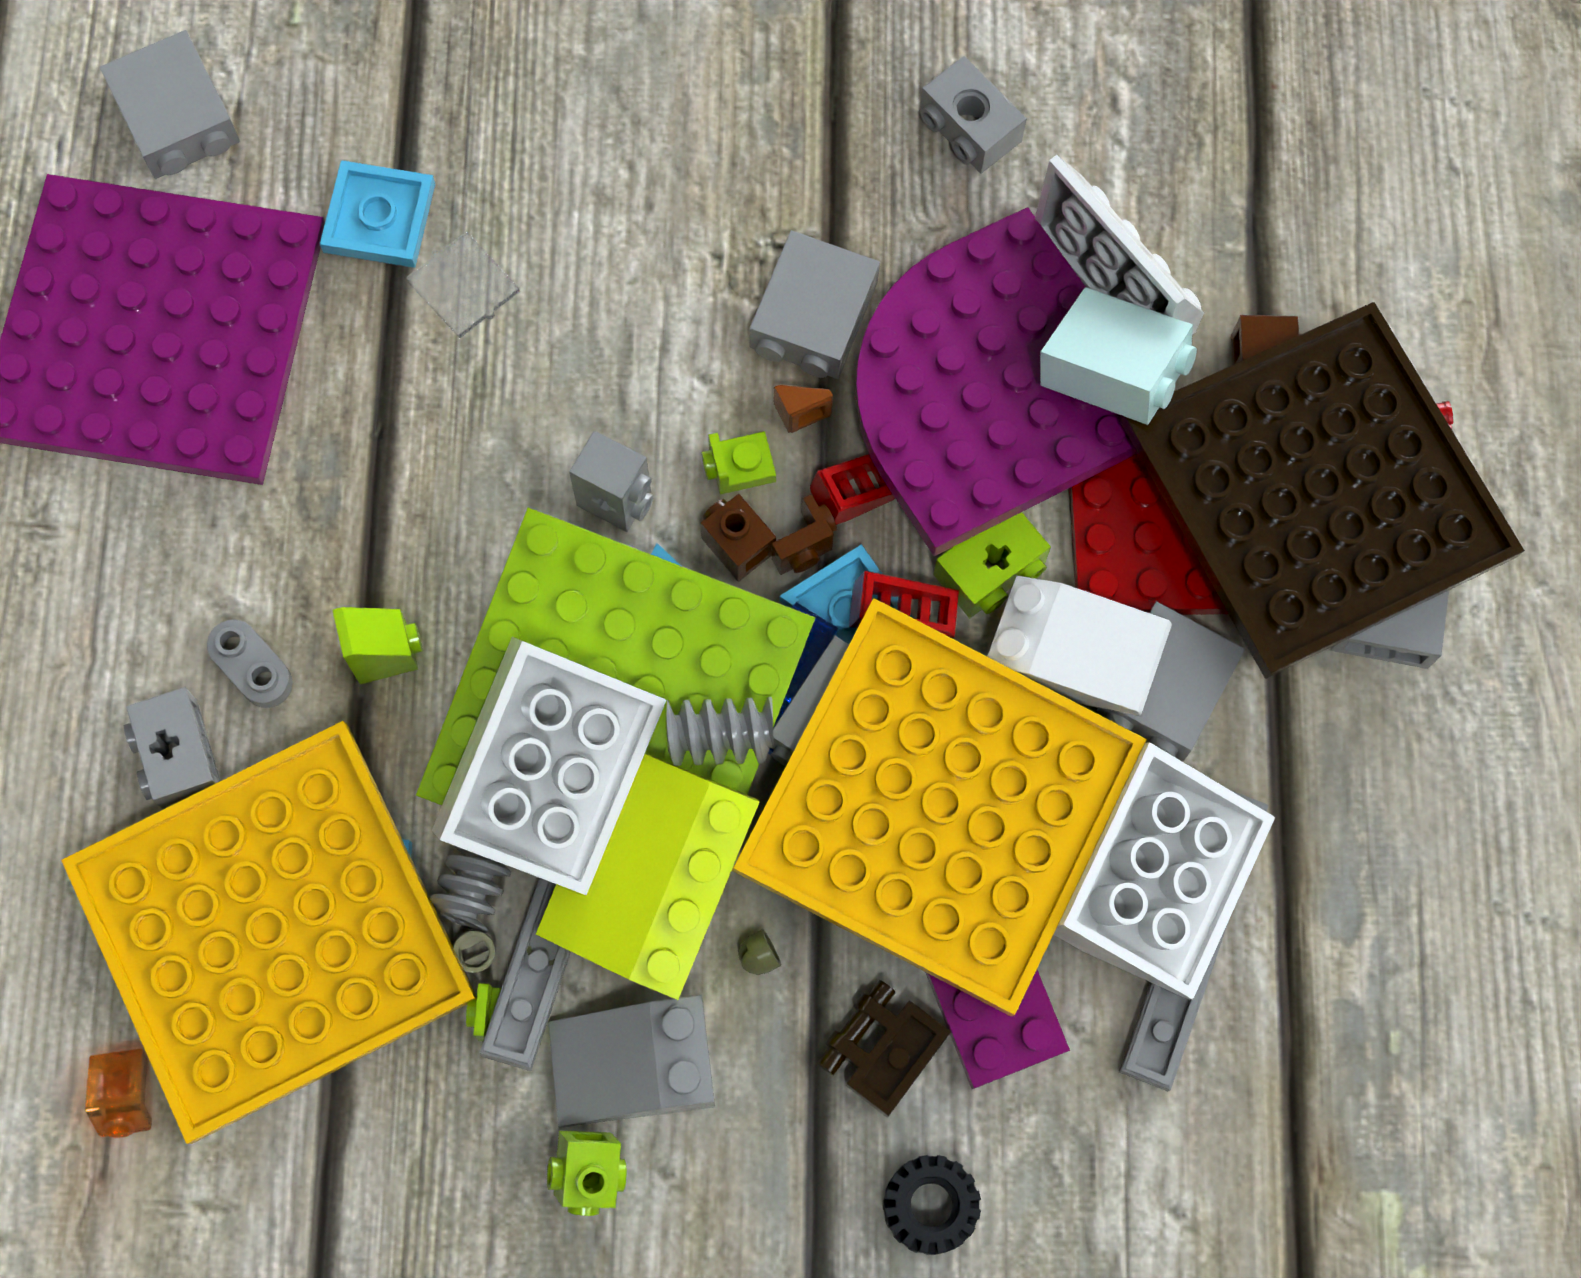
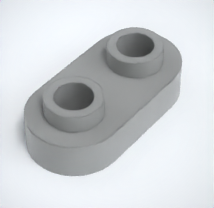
M227 620L213 628L207 640L208 653L240 692L253 705L261 708L275 707L284 702L292 689L291 673L252 627L240 620ZM229 638H240L239 645L235 649H224V644ZM270 672L272 677L269 683L263 686L256 685V678L260 673Z

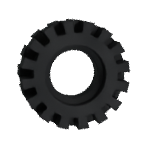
M940 1155L919 1156L902 1165L888 1182L883 1200L885 1222L894 1234L893 1237L899 1243L908 1247L909 1250L926 1255L946 1253L962 1245L976 1229L975 1225L977 1220L980 1219L981 1213L979 1209L980 1192L976 1190L975 1180L972 1175L967 1174L962 1169L963 1166L957 1161L952 1162L947 1157ZM936 1184L943 1187L950 1195L952 1211L947 1221L942 1225L926 1226L914 1217L911 1210V1199L914 1192L920 1186Z

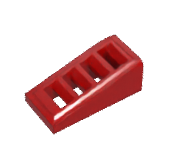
M869 454L817 471L810 485L811 494L817 505L825 504L828 507L836 525L895 500ZM872 471L880 488L875 489L868 472ZM854 479L861 494L856 495L849 482L850 480Z
M864 571L855 580L852 591L849 627L856 629L859 627L872 602V595H878L877 600L889 606L891 604V596L898 597L897 610L910 616L912 599H919L916 620L952 639L955 637L959 590ZM931 601L939 602L937 623L929 621Z

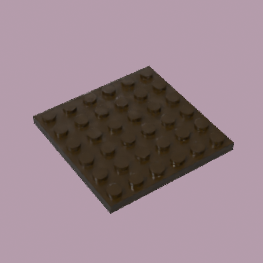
M1375 302L1174 391L1168 406L1165 409L1158 408L1148 425L1122 416L1119 421L1265 679L1517 558L1525 551Z

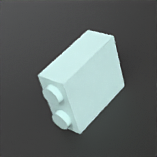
M1085 287L1040 352V386L1148 425L1158 408L1165 409L1170 403L1175 390V382L1180 374L1186 376L1194 364L1197 348L1191 346L1193 324Z

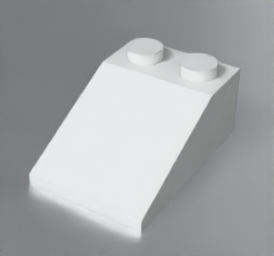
M1016 576L987 657L1078 704L1141 716L1172 624L1165 618L1063 583Z

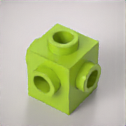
M559 1131L557 1157H550L548 1160L547 1188L548 1190H554L553 1195L562 1207H568L567 1212L574 1215L594 1216L599 1214L600 1208H616L617 1192L624 1191L627 1177L625 1159H620L621 1143L611 1132Z

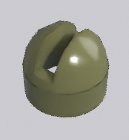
M764 929L748 936L738 950L739 960L743 969L751 974L761 975L769 973L781 966L779 956Z
M470 930L463 933L456 940L453 948L464 971L470 973L481 972L488 968L495 956L493 940L488 934L479 930ZM485 941L488 950L476 953L464 960L461 953L462 950Z

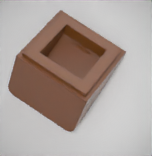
M777 385L774 387L773 402L788 433H793L830 417L832 414L833 395L830 389Z

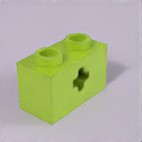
M1021 512L952 547L937 558L933 575L943 587L959 590L958 605L969 619L981 610L987 615L1007 600L1009 595L1006 592L1013 587L1016 576L1037 579L1047 569L1044 563L1047 560L1051 546ZM987 559L992 564L1001 560L1004 564L1003 568L1001 569L995 565L988 569L986 566Z

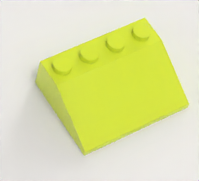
M645 753L587 895L556 884L536 935L630 981L679 1000L760 800Z

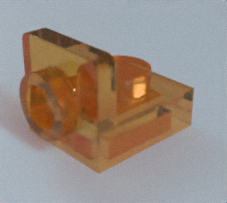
M142 1048L89 1056L85 1112L100 1137L123 1138L135 1132L151 1129L152 1118L145 1106L148 1059Z

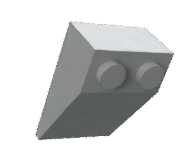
M702 995L679 998V1000L667 999L548 1022L559 1128L715 1108Z

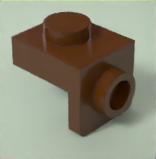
M812 494L802 498L801 513L808 526L772 543V561L780 575L792 569L794 573L806 571L820 561L819 556L832 550L833 532L837 531L835 520L825 504L817 505Z

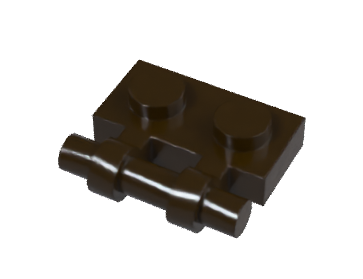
M879 980L868 995L863 993L853 1005L856 1011L840 1032L835 1030L826 1041L828 1049L818 1060L817 1064L833 1076L845 1060L858 1068L846 1086L888 1118L950 1035L951 1031L910 1000L898 1016H895L885 1006L896 992L888 984ZM875 1023L886 1032L868 1054L857 1044L870 1026Z

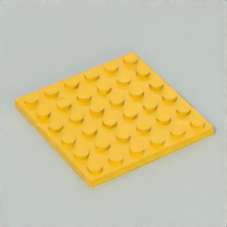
M873 598L732 871L1012 1017L1020 1006L1147 739Z
M344 721L61 860L186 1144H193L477 999L350 728Z

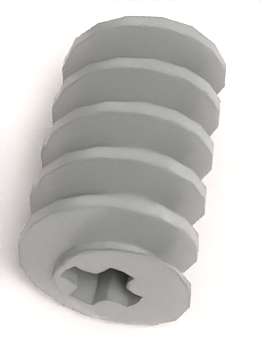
M772 697L766 698L762 712H758L753 698H746L741 713H737L731 698L725 699L720 714H716L711 699H704L699 714L694 713L690 700H683L679 714L674 715L667 700L668 752L674 766L682 765L686 751H690L695 765H702L707 750L711 751L716 765L723 764L728 749L732 750L737 764L745 762L749 749H753L758 763H765L769 749L774 748Z
M454 846L463 855H450L446 858L445 863L456 875L442 874L437 880L438 885L448 894H432L430 901L442 917L469 929L487 933L488 929L477 920L478 914H495L496 909L485 901L486 895L502 896L504 890L492 880L494 876L510 877L511 871L502 863Z

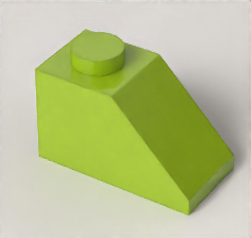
M355 607L332 609L343 658L360 685L418 670L415 653L423 652L416 623L407 625L400 609Z

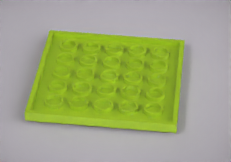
M528 507L416 796L439 805L443 804L512 637L666 699L645 753L673 764L668 752L667 700L674 715L679 714L683 700H690L694 713L699 714L704 699H711L716 714H720L725 699L731 698L737 713H741L746 698H753L758 712H762L766 698L772 697L774 727L816 617ZM728 749L724 763L716 765L710 750H707L702 765H695L690 751H686L682 765L678 767L748 795L760 763H758L753 749L748 750L743 764H737L732 750Z

